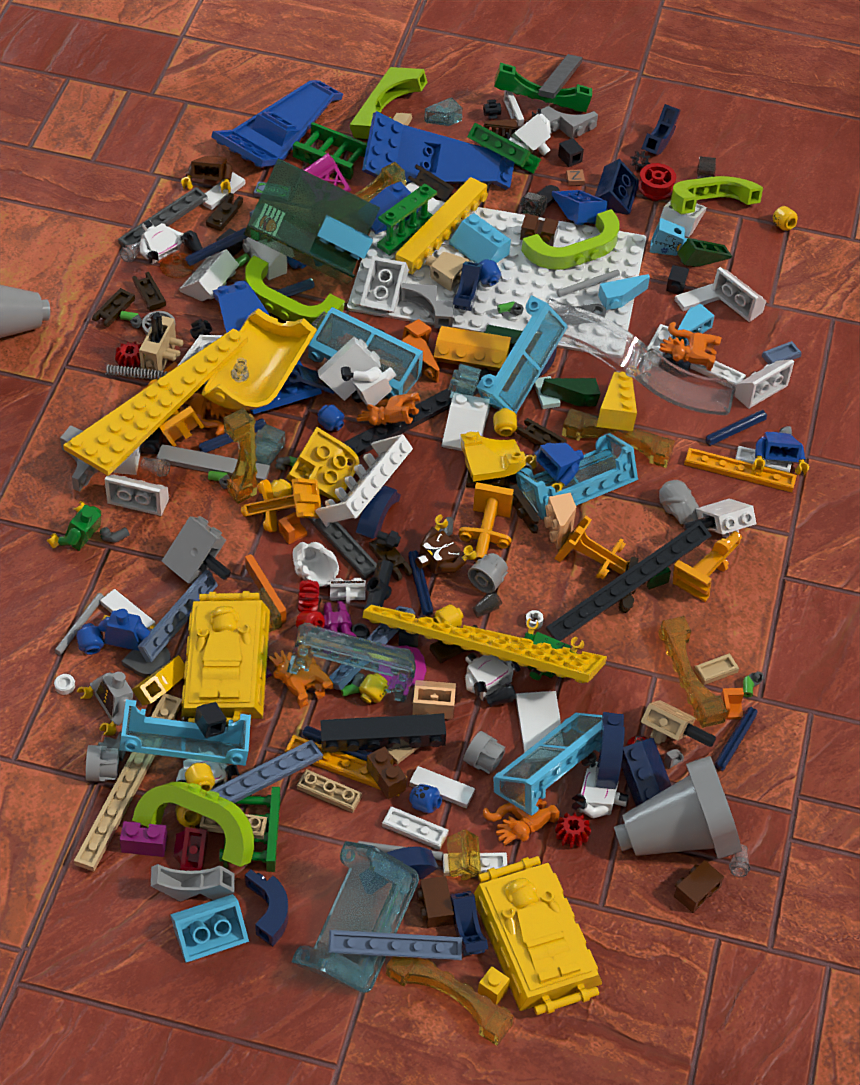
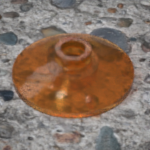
M173 252L161 259L160 269L168 277L182 278L194 270L195 264L188 265L185 258L188 254Z

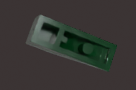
M688 238L677 252L684 265L695 267L731 259L732 257L725 245Z
M545 378L540 390L541 394L576 406L588 407L597 406L601 395L596 378Z

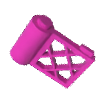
M329 153L301 171L302 175L300 178L305 185L309 184L316 196L314 201L319 208H327L351 191L336 162ZM336 171V179H329L330 175ZM319 182H324L322 189H316L315 185ZM328 183H334L332 191L326 190ZM338 184L345 186L341 191H336ZM324 194H331L330 198L323 202Z

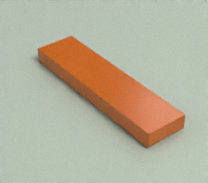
M253 555L245 556V568L280 624L286 622V608Z

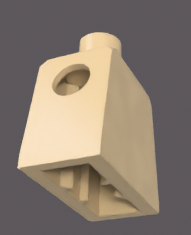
M443 252L438 258L429 255L425 264L431 267L430 277L449 291H452L460 282L463 263L470 260Z

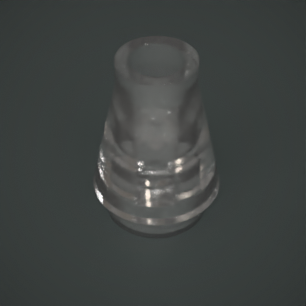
M140 241L122 247L120 256L123 261L132 262L140 254Z
M238 358L231 370V376L237 382H243L249 377L247 361L244 358Z
M144 457L141 461V468L162 477L169 473L170 463L166 459Z
M741 845L742 852L733 854L729 864L732 875L736 877H744L750 871L748 848L745 845Z

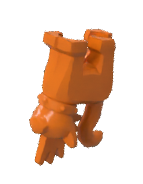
M676 322L670 323L668 331L676 339L671 337L668 340L663 339L659 351L672 354L673 360L676 362L683 360L692 364L704 365L707 370L711 371L717 351L713 348L714 345H720L722 337L693 333L685 329L677 330L675 329ZM677 337L687 338V339H688V345L685 346V345H684V340L681 339V341H679V339H678Z
M194 393L184 403L191 406L204 425V428L216 427L215 435L217 436L224 433V424L218 420H206L207 411L211 412V418L216 416L217 419H219V416L226 419V415L232 417L231 412H236V410L227 409L213 403L201 393ZM180 406L177 410L180 413L185 409H183V407Z
M419 393L395 395L390 399L379 401L375 406L367 404L368 411H362V414H359L356 419L357 421H369L370 424L377 426L401 421L410 424L413 418L409 417L408 414L417 415L419 409L414 404L415 401H420Z
M302 641L296 648L298 656L307 663L306 666L298 671L295 670L300 665V662H296V657L291 659V652H288L287 657L283 650H281V657L276 652H274L275 658L269 656V660L276 667V670L273 671L274 678L282 680V683L287 686L288 690L297 697L300 709L308 705L306 690L313 688L315 690V697L319 700L325 697V689L330 688L331 690L333 688V682L328 675L316 664L313 656L305 652L304 649L311 646L309 641Z
M525 791L513 799V801L525 807ZM541 799L536 804L540 808L539 811L532 816L509 802L500 806L496 813H491L488 808H484L483 817L487 821L495 822L501 820L505 814L510 812L519 819L516 820L509 816L508 820L503 819V824L497 825V829L500 830L496 831V835H501L499 841L504 840L503 845L505 846L514 839L521 840L522 842L527 841L529 835L542 828L545 823L549 821L557 822L560 812L555 805L545 808L547 802Z

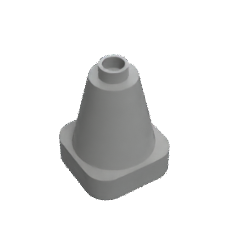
M0 285V338L40 328L42 321L49 320V301L41 299L38 292Z
M711 756L686 763L689 776L622 815L624 824L614 827L622 851L633 848L635 855L639 856L714 848L718 859L742 852L735 822Z

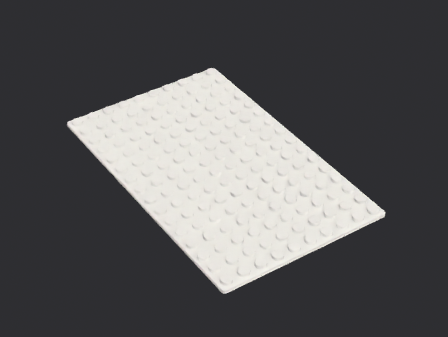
M437 200L439 203L444 205V201ZM478 207L470 215L475 213L510 238V253L497 263L501 271V277L497 284L493 286L483 285L479 281L472 311L453 307L452 328L484 333L489 324L523 331L532 317L526 311V303L531 295L548 303L552 309L590 304L602 305L598 297L601 283L639 276L646 236L619 231L617 244L607 255L567 269H547L532 263L521 251L522 240H520V234L525 215ZM559 221L553 247H565L598 236L601 233L593 226ZM371 230L369 236L373 238V242L365 258L361 260L347 304V310L410 322L419 319L427 325L434 326L433 318L428 311L415 303L401 301V297L394 313L360 306L372 256L395 260V254L400 250L398 249L389 256L377 248V242L386 236V230L378 234ZM455 231L432 254L433 257L438 258L443 252H448L469 259L449 244ZM426 261L419 270H416L413 274L408 273L407 284L437 285L436 301L453 302L460 282L452 291H449L430 277L431 267L425 264ZM617 269L620 272L618 277L561 297L557 295V290ZM634 299L623 307L606 310V316L601 321L595 320L589 323L567 325L568 328L557 347L622 358ZM513 301L524 307L521 315H514L510 312L499 313L497 305Z

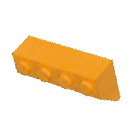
M441 326L436 341L434 359L438 362L480 369L487 368L488 370L499 372L508 357L511 337Z

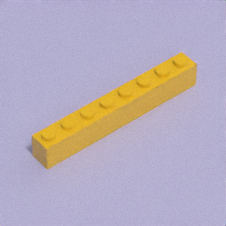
M470 177L395 254V261L406 262L409 269L408 273L410 274L419 270L428 256H432L434 251L438 250L441 244L448 240L451 234L457 230L460 223L469 217L473 211H476L478 206L487 199V185Z

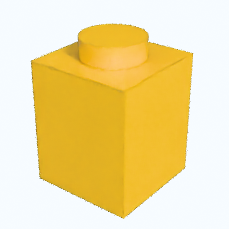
M491 966L479 982L477 995L496 1007L508 991L510 978Z

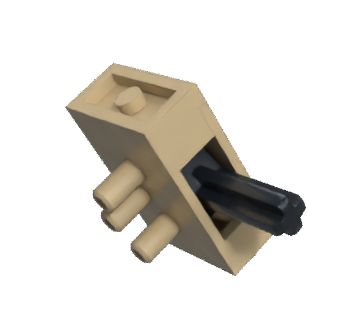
M159 312L151 314V328L139 349L140 363L143 370L146 368L147 370L150 369V372L152 369L154 371L157 370V372L158 370L162 371L168 359L175 361L176 357L180 356V351L174 348L175 346L182 347L184 342L176 338L175 319L161 316Z
M661 700L649 703L641 720V723L653 728L650 738H654L657 744L665 742L667 736L677 741L689 736L709 747H712L716 740L714 735L693 725L695 717Z

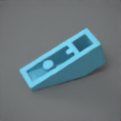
M646 274L601 283L598 297L606 310L623 307L648 289L650 276Z
M698 304L687 311L678 330L685 329L693 333H704L712 328L715 315L702 304ZM677 337V338L679 339V341H681V339H683V340H684V344H685V342L688 340L687 338H684V337Z

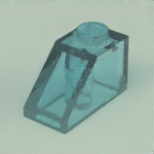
M451 97L425 108L424 121L431 124L450 126L462 121L463 108Z

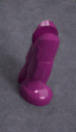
M343 601L337 602L338 612H332L330 602L325 603L323 606L324 630L328 633V636L324 639L322 646L323 650L329 654L337 652L340 648L341 641L338 630L342 633L344 650L352 652L360 646L359 638L351 632L353 626L351 616L347 612Z

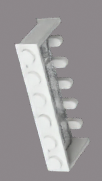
M403 434L372 442L371 446L378 454V458L375 460L371 453L364 455V460L369 468L366 471L361 464L354 467V471L360 478L358 482L352 476L345 477L344 481L350 489L349 493L347 494L342 487L336 488L335 494L341 502L336 504L333 499L325 501L326 507L315 510L326 527L330 523L350 518L356 519L412 451V446Z

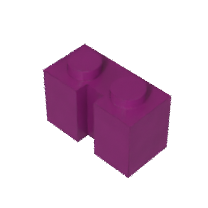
M124 821L120 836L121 852L164 857L168 839L166 825L149 824L148 828H141V823Z

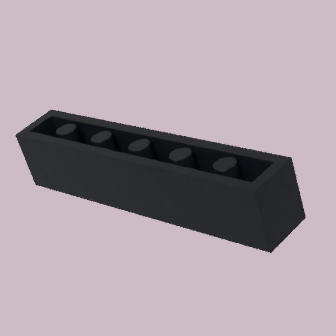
M444 713L320 720L322 752L375 751L384 746L386 749L390 748L393 750L409 747L446 746Z

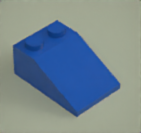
M399 181L383 189L362 207L357 214L375 234H378L387 228V225L379 221L378 217L411 194V192ZM408 215L407 217H405V221H407V220L409 219V216H410V215Z
M581 190L552 191L553 198L566 217L577 225H584L585 222L596 224L597 214L607 209L606 200Z

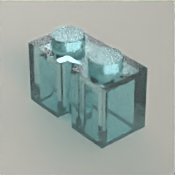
M460 364L458 370L454 369L448 390H451L450 398H453L454 392L473 396L481 369Z
M265 424L261 430H258L253 442H250L247 446L248 461L271 465L285 445V431Z

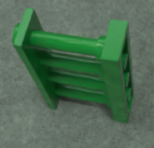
M312 122L311 137L304 144L295 141L293 144V157L313 164L327 154L325 152L332 144L339 147L331 155L343 177L351 180L354 163L360 156L365 157L367 143ZM317 139L324 141V144L319 149L311 147ZM346 150L353 153L348 161L340 159V156Z
M474 123L467 138L477 142L480 146L496 152L533 174L542 160L531 154L529 150L477 123Z
M424 183L379 216L378 220L387 225L386 236L377 242V248L389 256L400 249L433 216L428 212V200L437 195V191ZM410 215L409 219L405 222V217ZM398 223V228L393 230V226Z
M272 787L271 795H267V797L248 796L234 803L267 805V807H270V813L255 815L267 817L266 826H269V831H265L263 839L254 838V842H264V844H267V850L253 852L251 861L266 863L267 872H275L281 799L280 787ZM220 849L219 862H223V867L228 869L229 862L222 859L224 849Z

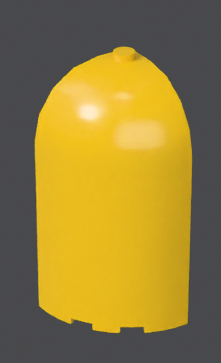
M259 308L248 316L239 332L248 336V342L207 380L201 394L219 406L236 411H249L268 405L278 395L317 329L304 318L297 321L279 323L277 318L269 316Z

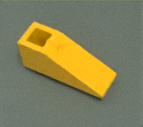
M178 655L132 688L133 693L142 706L151 704L184 677L185 663Z

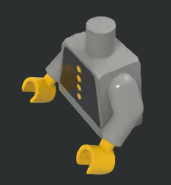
M122 672L103 674L91 682L89 687H79L77 689V693L84 692L80 699H90L93 696V691H95L96 698L112 721L110 724L102 723L100 725V731H105L103 735L113 736L116 733V726L123 722L126 699H133V691L125 680V674Z

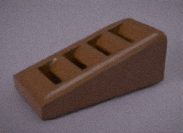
M516 119L484 121L483 125L487 129L492 127L490 131L504 138H507L505 136L506 132L512 137L511 135L518 130Z

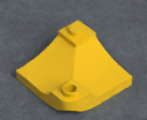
M316 427L285 479L292 482L291 479L295 478L317 480L319 494L338 503L340 500L335 494V489L342 487L346 490L347 484L344 479L348 476H354V467L359 465V458L346 444Z
M472 431L460 434L465 463L473 482L507 477L519 472L526 466V456L524 452L520 451L515 439H489L480 436L479 432Z

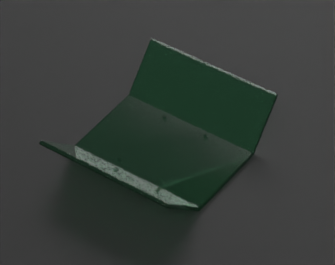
M278 158L243 235L348 285L356 276L353 274L358 259L350 256L351 252L347 250L342 252L334 248L335 244L331 242L329 244L323 243L319 240L320 237L317 234L325 216L328 215L368 235L380 207Z

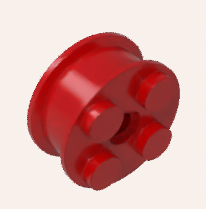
M648 164L640 171L639 191L653 201L666 199L672 195L673 186L676 182V173L665 164Z

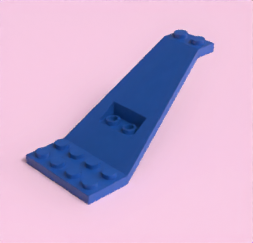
M376 111L372 117L362 171L387 184H395L399 181L403 184H409L411 181L407 179L408 176H412L415 179L419 173V170L415 168L417 164L448 184H464L472 177L482 183H493L507 190L511 186L514 162L488 148L406 126Z
M237 281L233 285L220 286L218 289L212 290L214 298L220 305L226 333L233 328L239 331L248 316L258 308L269 315L246 281ZM298 360L297 364L303 366L300 360ZM291 373L289 376L295 377L296 374ZM287 378L278 395L268 405L250 411L253 414L322 394L321 389L303 382L292 383Z

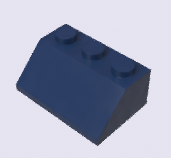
M618 159L604 166L595 196L607 201L606 210L612 209L616 213L628 215L631 212L639 179L621 159Z
M654 738L623 747L621 768L636 807L671 786Z

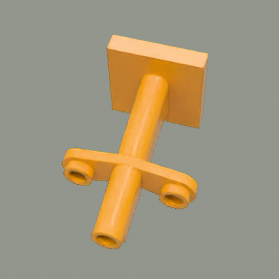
M157 379L150 381L148 386L156 382ZM191 406L180 413L176 410L169 417L170 419L160 426V429L174 447L177 446L174 441L182 436L185 439L192 436L190 431L198 425L201 429L204 428V425Z
M303 478L291 479L293 494L274 498L270 482L267 479L261 480L257 487L264 501L245 504L241 507V513L244 517L266 513L263 527L265 531L270 533L277 530L276 511L295 507L297 517L318 519L319 516L315 512L316 509L321 508L318 481Z
M476 482L473 511L484 513L481 528L461 527L458 533L462 541L467 542L471 539H478L475 550L477 554L474 559L475 562L478 559H482L485 554L487 555L490 542L497 544L501 549H506L510 546L511 538L508 535L494 532L493 526L496 515L510 518L514 489Z
M585 515L569 534L554 559L561 562L572 549H575L602 564L595 575L597 579L601 578L603 580L609 572L607 567L622 575L625 573L627 561L615 553H620L626 543L620 538L612 550L609 551L586 535L585 530L592 519Z
M733 531L726 539L722 538L715 542L711 552L693 567L677 560L674 564L673 584L706 602L710 597L712 578L709 576L716 569L723 572L728 569L729 563L726 558L740 544L741 534Z

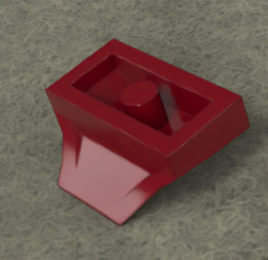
M186 826L184 831L176 833L173 857L180 863V870H203L208 842V829Z

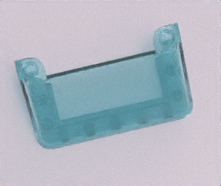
M304 623L299 625L287 672L296 675L297 671L301 668H305L304 671L308 672L312 658L315 656L392 676L388 684L387 693L393 691L395 693V700L405 702L415 677L416 664L415 656L409 649L398 648L314 626L311 623Z
M345 841L340 853V860L349 870L314 948L307 945L300 946L296 950L291 962L353 990L366 993L373 988L386 956L328 953L329 930L396 934L418 885L419 875L415 869L376 846Z

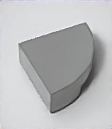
M678 749L667 752L664 765L670 769L684 760L683 754Z

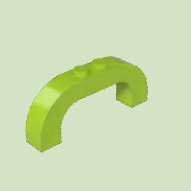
M727 176L685 180L673 186L670 204L680 214L695 212L697 200L715 197H730L740 200L747 205L757 204L761 202L763 187L745 179Z
M610 209L597 214L595 227L601 233L598 236L565 247H553L546 244L538 234L523 238L521 251L532 263L547 269L560 270L581 265L603 257L615 248L619 234V220L614 211Z
M254 255L249 260L246 266L244 281L251 286L268 313H272L285 321H297L304 318L312 324L322 312L328 313L332 307L343 312L345 301L332 294H329L318 305L307 306L269 288L262 281L268 273L269 263Z
M170 782L152 788L139 800L132 821L141 823L146 827H149V824L160 825L166 806L169 803H175L208 817L221 826L226 839L223 860L239 867L251 863L254 851V835L251 824L244 812L236 804L220 797L219 793L203 790L200 785L194 783Z

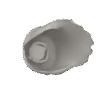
M671 480L664 483L659 491V500L666 513L673 514L679 523L683 525L697 520L696 508H699V505L686 484L679 480Z

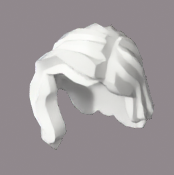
M301 542L293 549L295 571L304 580L317 581L319 587H327L330 581H333V578H336L338 575L339 565L336 556L322 544L317 542H311L310 544Z

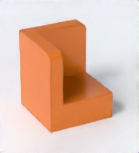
M418 319L404 327L402 340L409 334H412L416 338L420 337L428 343L432 328Z
M296 512L278 520L279 533L288 544L307 536V530L300 523V518L297 517Z
M743 688L722 689L720 704L723 720L741 719L743 717L741 704L744 696Z

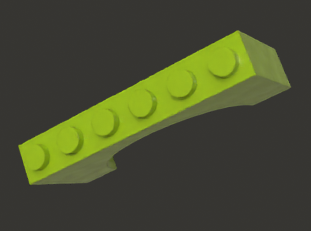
M390 67L350 123L353 137L368 139L373 113L376 111L381 113L382 109L390 101L401 95L421 92L428 83L424 69Z

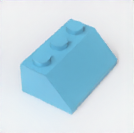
M475 213L460 223L449 241L451 246L478 264L485 259L498 263L510 253L511 239Z
M328 215L325 216L317 234L320 237L319 240L323 243L329 244L331 242L335 244L334 248L342 252L347 250L351 252L350 256L358 260L360 257L365 258L373 242L372 237Z
M233 894L170 914L186 963L249 942L240 905Z

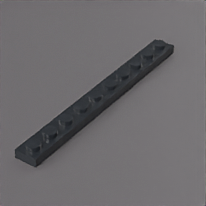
M485 368L416 404L415 407L419 409L417 415L408 414L409 417L413 418L410 424L401 421L386 423V425H376L343 443L350 447L359 457L374 449L371 446L372 442L400 435L450 409L454 392L471 396L478 394L479 391L476 386L483 376L492 373Z
M698 521L546 626L545 629L552 638L558 641L564 640L708 540L712 535L704 524Z

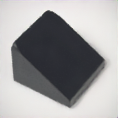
M400 629L398 645L418 647L419 634H410Z

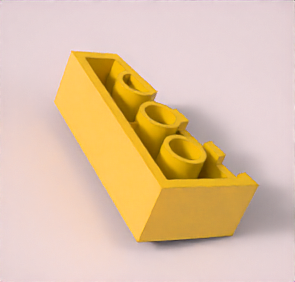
M614 372L600 409L596 427L633 431L637 409L632 374Z

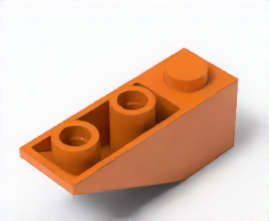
M409 334L401 341L423 351L422 373L438 383L440 369L426 341Z

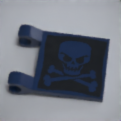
M296 364L291 372L296 374L295 377H288V380L292 383L303 382L334 394V391L319 378L317 371Z

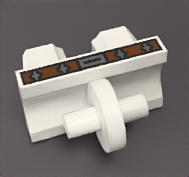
M334 578L333 581H330V600H346V604H350V600H365V580L353 578L351 581H344L341 578Z

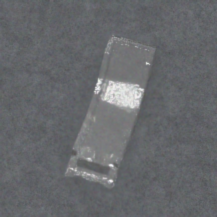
M549 298L547 303L552 309L556 310L555 312L568 326L559 342L577 347L594 355L613 367L616 372H627L633 375L647 350V346L642 341L606 318L585 309L560 303L555 299Z
M639 344L632 346L631 360L625 371L628 377L635 378L655 395L682 408L707 414H730L735 387L725 378H709L688 372L668 361L654 349L647 351ZM640 356V357H641V361H640L639 369H637V368H636V365H637L638 357Z

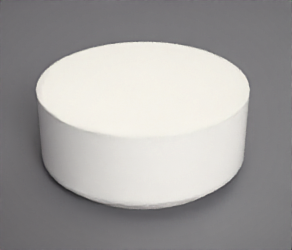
M69 674L59 675L54 681L55 690L62 695L72 693L75 689L74 678Z

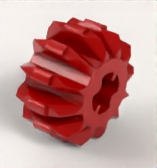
M128 341L127 344L121 343L120 347L116 348L115 355L118 365L120 367H133V369L135 367L140 368L139 349L141 344L137 345L136 341L133 343Z
M302 580L299 583L298 610L299 612L303 610L317 611L319 583L313 580Z
M566 812L564 818L559 817L557 825H555L557 840H562V846L569 844L570 848H572L575 844L580 848L582 843L588 841V836L591 834L589 820H584L583 815L576 816L575 812L572 816Z

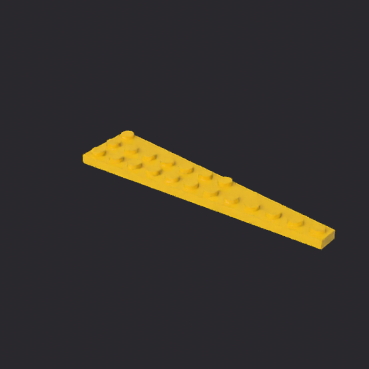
M233 328L89 428L73 437L63 445L64 450L109 476L248 342V336Z
M370 605L363 611V618L369 619L372 623H383L389 628H400L410 634H421L427 639L441 640L444 644L459 645L462 649L476 650L482 655L497 656L500 660L514 661L520 666L535 667L538 671L552 672L558 677L573 678L579 683H588L606 664L607 656L582 651L581 654L570 652V648L554 649L551 644L544 642L535 645L530 639L463 625V628L452 626V622L448 621L435 623L433 618L420 617L417 619L412 613Z

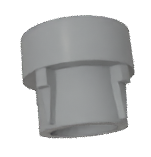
M494 553L485 554L482 559H478L469 569L468 577L477 589L490 594L504 581V577L508 573V566L499 555Z
M480 731L467 748L463 761L489 774L497 768L502 760L505 747L497 743L498 740Z
M88 745L86 781L105 782V780H116L119 764L118 748Z

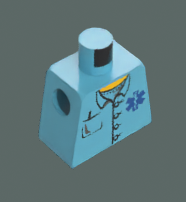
M660 218L651 239L650 252L673 256L678 255L677 252L688 239L684 237L685 228Z

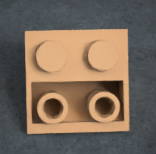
M571 493L550 496L548 505L545 506L546 517H544V524L546 528H549L550 540L552 543H555L556 549L562 547L573 530L576 505Z
M416 680L413 715L444 713L445 719H453L456 683Z

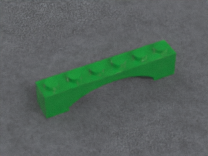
M501 62L495 76L494 87L499 90L510 91L516 95L521 94L531 99H539L545 103L557 104L560 107L571 108L577 112L582 111L586 113L592 99V88L579 84L576 87L561 89L554 99L539 96V89L542 86L522 77L516 71L515 66Z

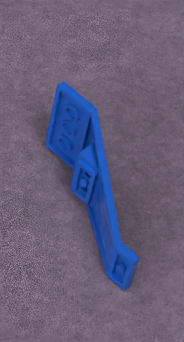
M310 80L233 130L213 131L211 137L217 140L218 144L229 147L230 151L241 154L243 159L251 160L257 167L263 168V166L272 167L273 165H280L292 151L295 141L299 142L310 129L311 123L319 118L331 102L341 100L343 93L320 80Z

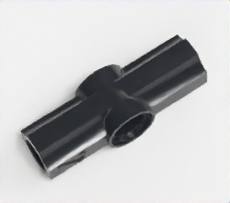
M378 560L374 577L366 585L369 595L365 609L370 605L383 607L384 601L391 595L392 589L389 586L394 566L391 561Z

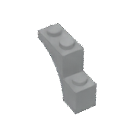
M550 106L541 109V113L550 121L551 133L560 129L567 136L574 139L597 127L598 114L594 111L582 115H570L558 112Z
M402 283L401 301L415 303L428 311L433 318L434 328H441V326L452 327L453 302L436 301L437 285Z
M70 425L60 437L62 450L65 451L63 448L65 443L83 431ZM70 454L77 463L76 470L72 475L73 489L80 492L84 486L88 485L93 474L99 470Z
M159 864L151 867V887L180 902L198 894L216 900L234 893L235 873L222 866L200 871L175 870Z

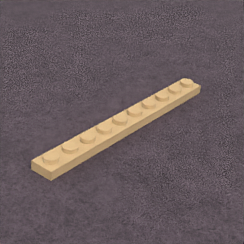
M166 693L163 694L151 717L174 720L182 706V699ZM148 737L139 738L142 742L141 746L160 748L164 740ZM131 753L74 859L76 866L95 871L156 755Z

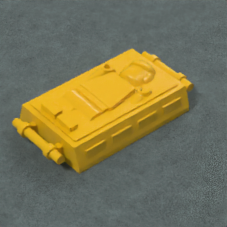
M243 591V593L216 594V592H209V594H200V601H193L189 616V636L187 638V659L185 661L181 717H195L198 706L216 702L227 718L226 726H228L229 720H233V722L238 721L240 714L251 715V719H263L270 625L269 608L260 600V593ZM189 718L188 722L195 723V718Z
M539 856L530 859L526 857L521 859L520 862L495 869L493 867L487 869V872L478 874L481 884L478 885L474 892L477 911L503 973L510 978L509 987L519 1011L534 1007L536 1015L550 1014L555 1012V1009L579 1001L583 1003L590 1001V998L599 995V990L596 986L602 985L597 964L590 949L586 947V940L579 924L575 923V915L567 898L563 896V889L557 875L553 873L549 863L540 865Z

